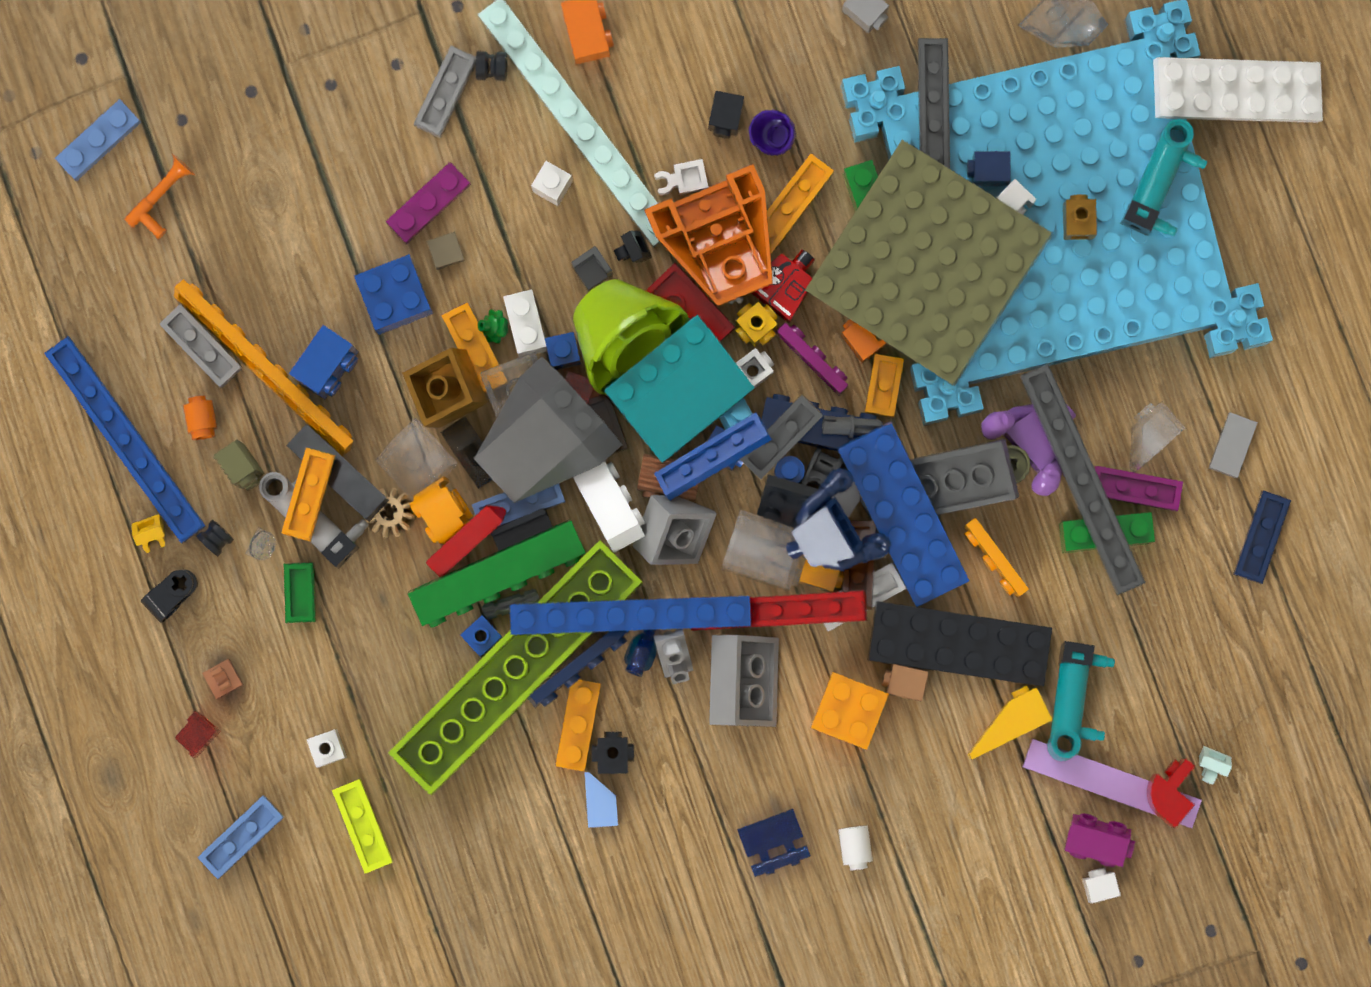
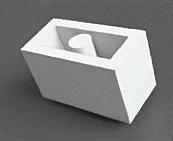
M532 289L503 296L519 358L547 351Z

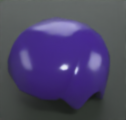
M765 110L753 117L749 126V136L752 145L761 152L770 156L783 155L792 148L796 139V130L793 121L786 114L777 110Z

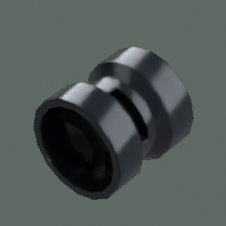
M477 51L476 80L495 78L496 81H506L507 52L498 51L496 54H488L487 51ZM489 59H491V73H489Z

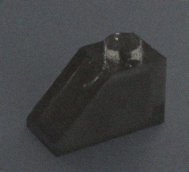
M465 416L440 432L478 489L493 480L474 460L483 442Z

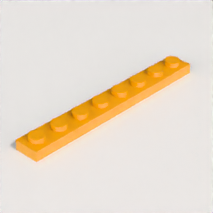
M184 279L175 286L174 298L320 437L344 457L351 450L353 444L351 433L344 426H337L330 419L331 415L322 405L318 404L316 406L309 399L308 392L301 385L297 384L295 386L288 379L287 372L280 365H273L266 358L267 354L259 345H252L245 338L246 334L238 325H231L224 318L223 311L217 305H210L203 298L202 291L196 285H189Z

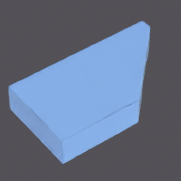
M585 772L588 828L618 826L616 795L590 772Z

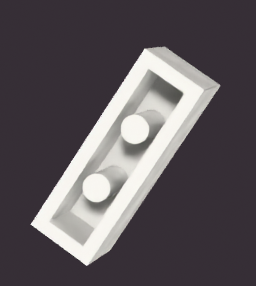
M604 461L601 465L574 476L573 479L613 553L645 536L640 527L645 522L637 508L631 510L628 502L632 501V498L625 485L619 487L615 480L620 478L613 463L606 464Z

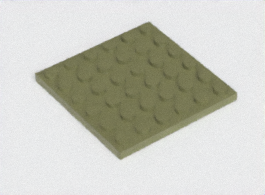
M902 139L805 291L955 386L1053 234Z

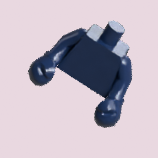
M838 468L831 471L819 486V489L804 501L796 516L797 525L792 530L795 540L786 545L788 555L792 559H797L804 555L812 567L823 566L827 569L844 571L861 562L866 563L870 560L883 558L890 552V538L885 534L872 533L863 537L861 541L837 498L833 497L838 493L845 492L852 486L854 482L853 475L848 470Z

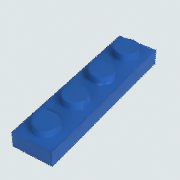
M755 412L655 472L654 475L665 496L670 501L769 442L772 438L761 418Z

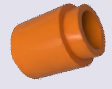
M206 396L188 398L189 403L183 405L187 431L188 434H191L192 440L215 437L217 424L213 401L206 400Z

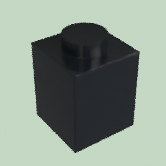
M715 90L708 130L714 131V136L720 138H730L731 135L737 136L744 96Z

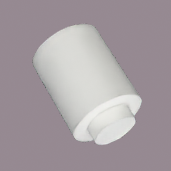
M868 825L838 829L843 865H849L850 870L868 868L867 862L873 861Z

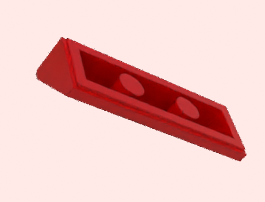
M491 505L484 507L426 561V564L439 577H443L503 522L506 510L503 507Z

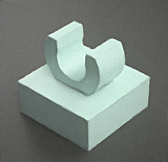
M1203 746L1199 755V766L1204 767L1201 774L1203 776L1202 781L1213 785L1218 774L1228 777L1232 768L1231 757Z

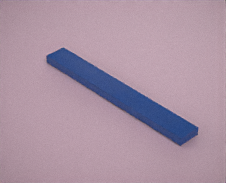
M67 336L44 353L180 543L183 544L205 528L206 525L72 339Z

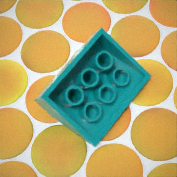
M696 315L604 391L657 458L664 463L754 390L755 387L710 329Z

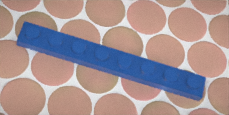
M749 595L510 604L511 635L751 626Z

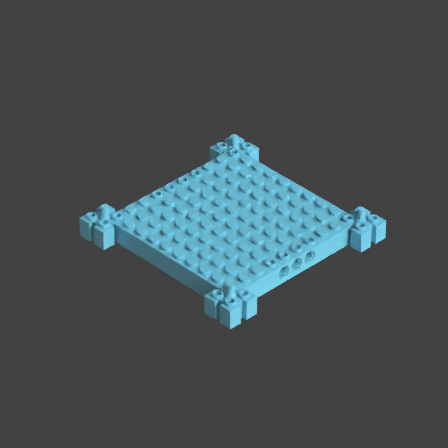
M1187 0L1165 3L1159 10V14L1154 15L1152 7L1129 12L1125 18V24L1130 42L949 84L950 169L972 183V178H967V160H972L975 151H1011L1010 183L1016 179L1037 199L1031 208L1026 204L1023 206L1027 209L1023 215L1052 232L1053 236L955 386L919 363L911 365L910 373L915 392L924 390L926 397L918 402L923 426L946 421L949 418L948 411L955 409L958 418L982 412L984 407L979 387L969 388V385L1035 370L1046 364L1052 366L1211 328L1212 331L1206 333L1204 338L1209 358L1233 353L1238 349V342H1242L1243 349L1247 350L1267 345L1273 341L1268 319H1258L1256 312L1264 306L1259 283L1235 288L1230 293L1199 167L1181 162L1159 211L1160 213L1157 218L1177 228L1175 236L1164 234L1153 228L1148 235H1144L1120 224L1153 154L1161 132L1173 120L1155 118L1153 59L1158 57L1199 58L1201 55L1195 32L1186 34L1185 31L1192 22ZM900 66L877 71L875 81L867 82L865 74L842 79L841 89L846 109L855 107L856 112L850 114L849 118L854 143L876 138L879 128H881L888 159L891 158L902 139L919 149L918 92L903 95L905 85ZM1179 130L1170 131V137L1174 142L1184 141L1182 132ZM1191 141L1187 150L1195 154ZM1007 186L978 187L997 198ZM1078 194L1088 195V199H1096L1097 235L1095 238L1088 240H1063V203L1065 200L1070 199L1071 195Z

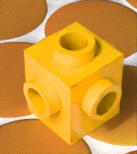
M757 302L752 306L751 303H748L737 312L739 318L736 320L735 325L737 329L735 332L745 344L750 342L755 347L761 343L764 346L776 336L774 331L777 329L778 324L775 320L778 317L769 305L766 304L763 307ZM759 317L762 320V325L754 327L751 324V320Z

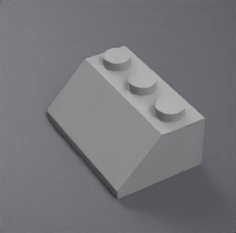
M712 635L709 725L776 727L779 638L746 635Z

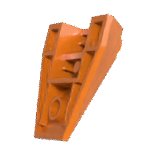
M754 164L726 175V180L678 201L673 202L671 198L644 209L655 237L718 307L773 284L765 189Z

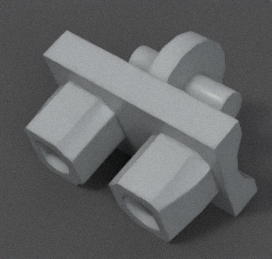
M678 629L675 632L666 631L664 635L654 636L664 677H671L672 684L688 681L690 679L688 672L693 671V666L683 629Z

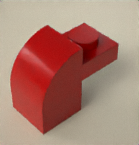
M1181 758L1179 762L1176 759L1173 760L1164 771L1167 775L1165 779L1158 774H1153L1147 786V800L1151 809L1171 828H1176L1195 805L1177 790L1179 785L1195 767L1186 758Z

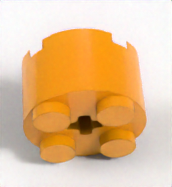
M445 476L414 495V501L409 503L414 514L418 518L423 517L428 525L425 531L433 543L438 541L440 544H445L469 522L468 519L473 517L468 505L455 488L450 491L446 486L450 481Z

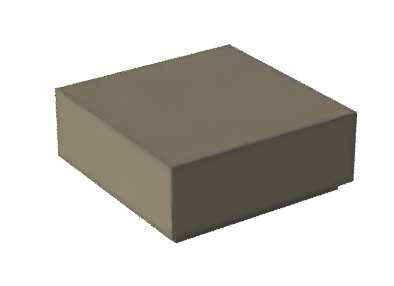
M455 232L427 241L436 270L465 261Z

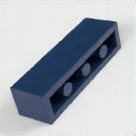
M773 394L772 398L766 397L762 415V422L766 429L793 404L790 402V397L780 394ZM810 401L823 415L834 417L850 416L847 409L831 406L830 411L819 408V403ZM860 413L859 417L854 416V418L877 419V416ZM822 417L797 443L839 452L838 447L860 436L853 435V438H848V435L822 434Z

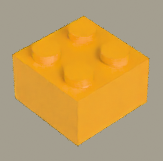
M832 672L810 728L867 750L889 694Z

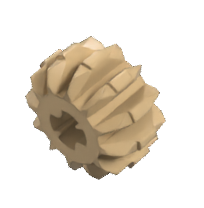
M382 488L380 492L389 501L370 522L367 520L366 522L373 523L377 521L372 528L374 533L379 532L384 526L382 532L384 538L389 537L390 529L393 530L396 537H400L401 534L398 528L400 525L405 530H410V526L404 522L405 519L415 520V515L406 513L407 510H411L409 503L403 505L408 495L404 492L397 499L398 490L392 488L390 497H388L386 490ZM389 505L393 509L397 508V512L393 514V520H390L388 517L383 518V514L387 512L386 507Z

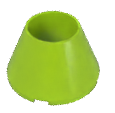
M619 279L606 281L587 293L575 309L573 322L591 386L598 393L606 395L604 390L689 322V317L683 308Z

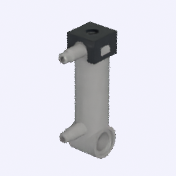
M267 473L260 480V493L263 498L286 518L296 480L291 483L288 478L280 473ZM275 480H280L283 484V490L280 494L272 496L268 490L269 485ZM320 510L311 543L336 568L340 569L360 548L354 542L364 533L369 524L364 519H361L359 523L355 524L345 534Z

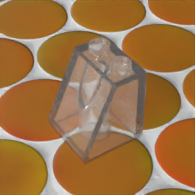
M740 510L721 570L786 591H790L791 585L797 587L802 570L797 568L800 557L792 559L786 549L787 543L795 540L792 535L794 528Z

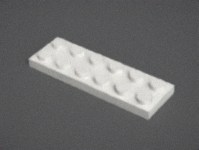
M1167 57L1153 59L1155 118L1315 123L1323 121L1321 62Z

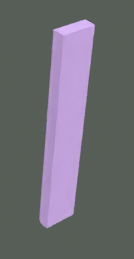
M1035 739L1031 740L1022 766L1023 768L1156 815L1147 800L1148 780L1079 755H1075L1067 761L1055 760L1050 756L1046 743ZM1181 793L1195 805L1180 824L1192 828L1202 800Z

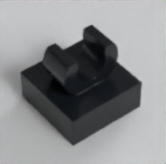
M629 231L621 235L624 245L613 250L618 261H626L631 258L634 263L644 262L652 258L641 231Z

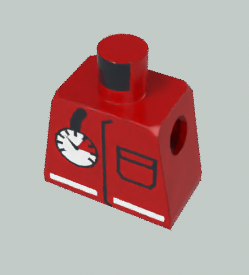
M803 249L800 250L792 261L785 255L780 254L771 262L773 284L751 294L765 305H769L778 316L789 324L808 293L805 289L811 282L812 277L806 271L815 259Z

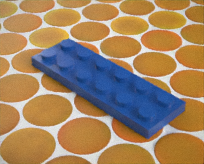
M890 421L838 447L837 449L848 471L853 475L854 483L879 533L885 534L890 538L891 548L889 554L915 606L918 607L969 582L966 572L892 422Z

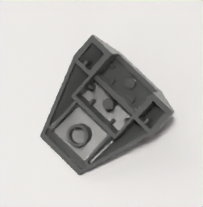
M541 357L519 377L474 460L504 493L516 503L601 465L622 444L572 386Z

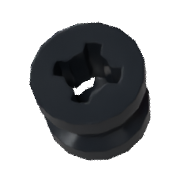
M212 519L208 524L209 528L205 532H200L196 537L218 557L222 553V548L226 544H231L234 538Z

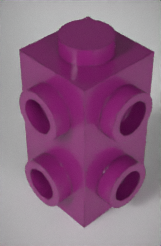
M1073 814L1064 851L1069 852L1071 856L1078 859H1086L1088 857L1099 860V863L1104 866L1115 867L1117 865L1123 867L1125 857H1132L1135 841L1131 840L1132 829H1128L1126 825L1120 822L1111 821L1106 823L1098 821L1095 816L1090 814Z

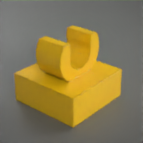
M160 514L132 524V537L136 546L142 545L146 553L150 552L148 542L153 540L159 541L161 548L165 547L164 523Z

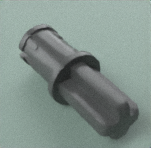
M823 415L822 434L848 435V438H853V435L862 436L882 426V422L877 419L854 418V415L849 417Z

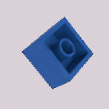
M409 254L354 275L378 335L433 314Z
M322 325L289 374L296 381L326 400L328 395L333 397L342 384L339 380L344 372L350 373L359 360L356 357L358 351L351 343L325 325Z

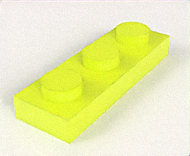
M361 779L332 790L364 873L366 874L393 863Z

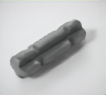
M531 589L525 591L523 595L518 593L497 600L498 603L490 602L484 604L482 611L484 617L487 620L497 618L499 614L502 616L510 614V604L537 603L540 598L537 590Z

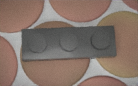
M801 394L767 429L772 440L740 458V460L762 479L823 417V414Z

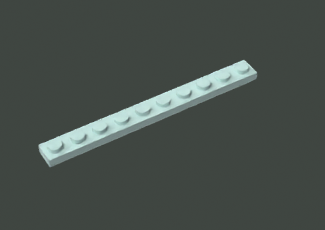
M504 0L493 2L481 11L478 17L503 50L507 52L509 58L650 244L655 247L660 242L655 237L644 209L658 204L506 2Z

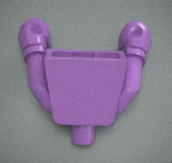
M1033 405L1017 406L1007 411L990 413L981 424L984 437L988 440H993L1004 435L1012 445L1020 447L1027 453L1030 465L1038 473L1031 484V488L1036 494L1048 496L1056 491L1061 481L1062 471ZM1067 405L1068 410L1072 416V419H1074L1076 417V414Z

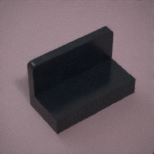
M542 508L501 525L490 534L495 541L498 551L553 526L545 508Z

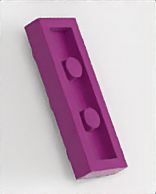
M449 162L386 220V223L408 244L471 184Z
M784 323L777 330L776 335L838 396L848 388V384L845 382L848 379L847 376L837 366L832 369L824 361L827 358L826 355L815 345L811 348L803 340L806 336L797 326L793 324L789 327Z
M1094 466L1108 499L1176 512L1179 510L1183 481Z

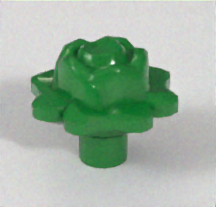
M490 309L484 320L478 322V329L486 335L488 343L494 342L499 344L501 338L508 334L509 322L503 317L502 310L495 311Z

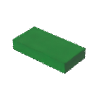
M314 563L283 564L285 623L316 622Z

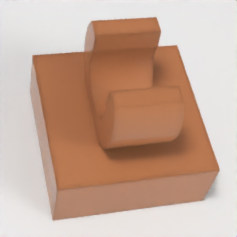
M230 659L202 673L216 699L244 685Z

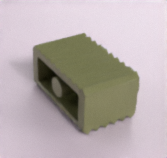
M238 440L233 441L214 455V459L217 460V464L224 470V474L228 475L227 478L231 480V484L238 488H245L247 491L254 488L260 483V477L265 474L248 448Z

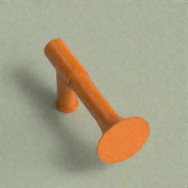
M172 154L174 162L168 174L124 218L133 228L141 222L157 239H160L167 230L158 224L148 212L178 179L189 174L195 176V173L174 154Z

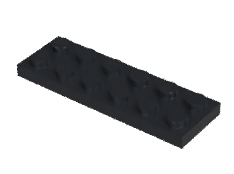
M876 601L867 660L1044 687L1052 627Z

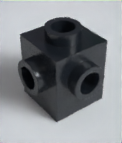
M604 732V738H597V744H592V762H598V774H628V762L634 761V743L628 744V737L622 738V732ZM611 747L618 749V756L614 759L608 756V750Z

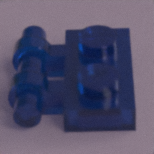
M793 809L737 829L747 858L759 854L762 861L751 866L754 877L765 873L767 876L774 874L776 869L789 864L793 867L801 864L800 860L811 857L807 845L795 849L792 842L803 837ZM784 844L787 853L770 859L767 850Z

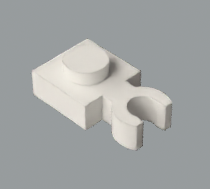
M702 159L674 165V174L666 171H660L655 174V180L666 179L668 181V185L665 188L658 189L659 195H667L673 188L677 187L680 195L709 188Z

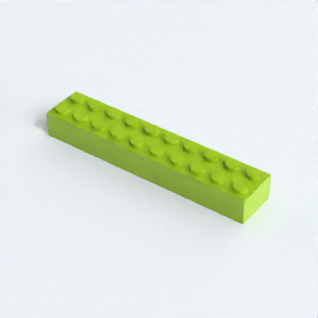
M599 540L537 603L627 600L643 582ZM510 630L388 753L430 795H434L528 700L529 695L542 686L595 632L511 635Z

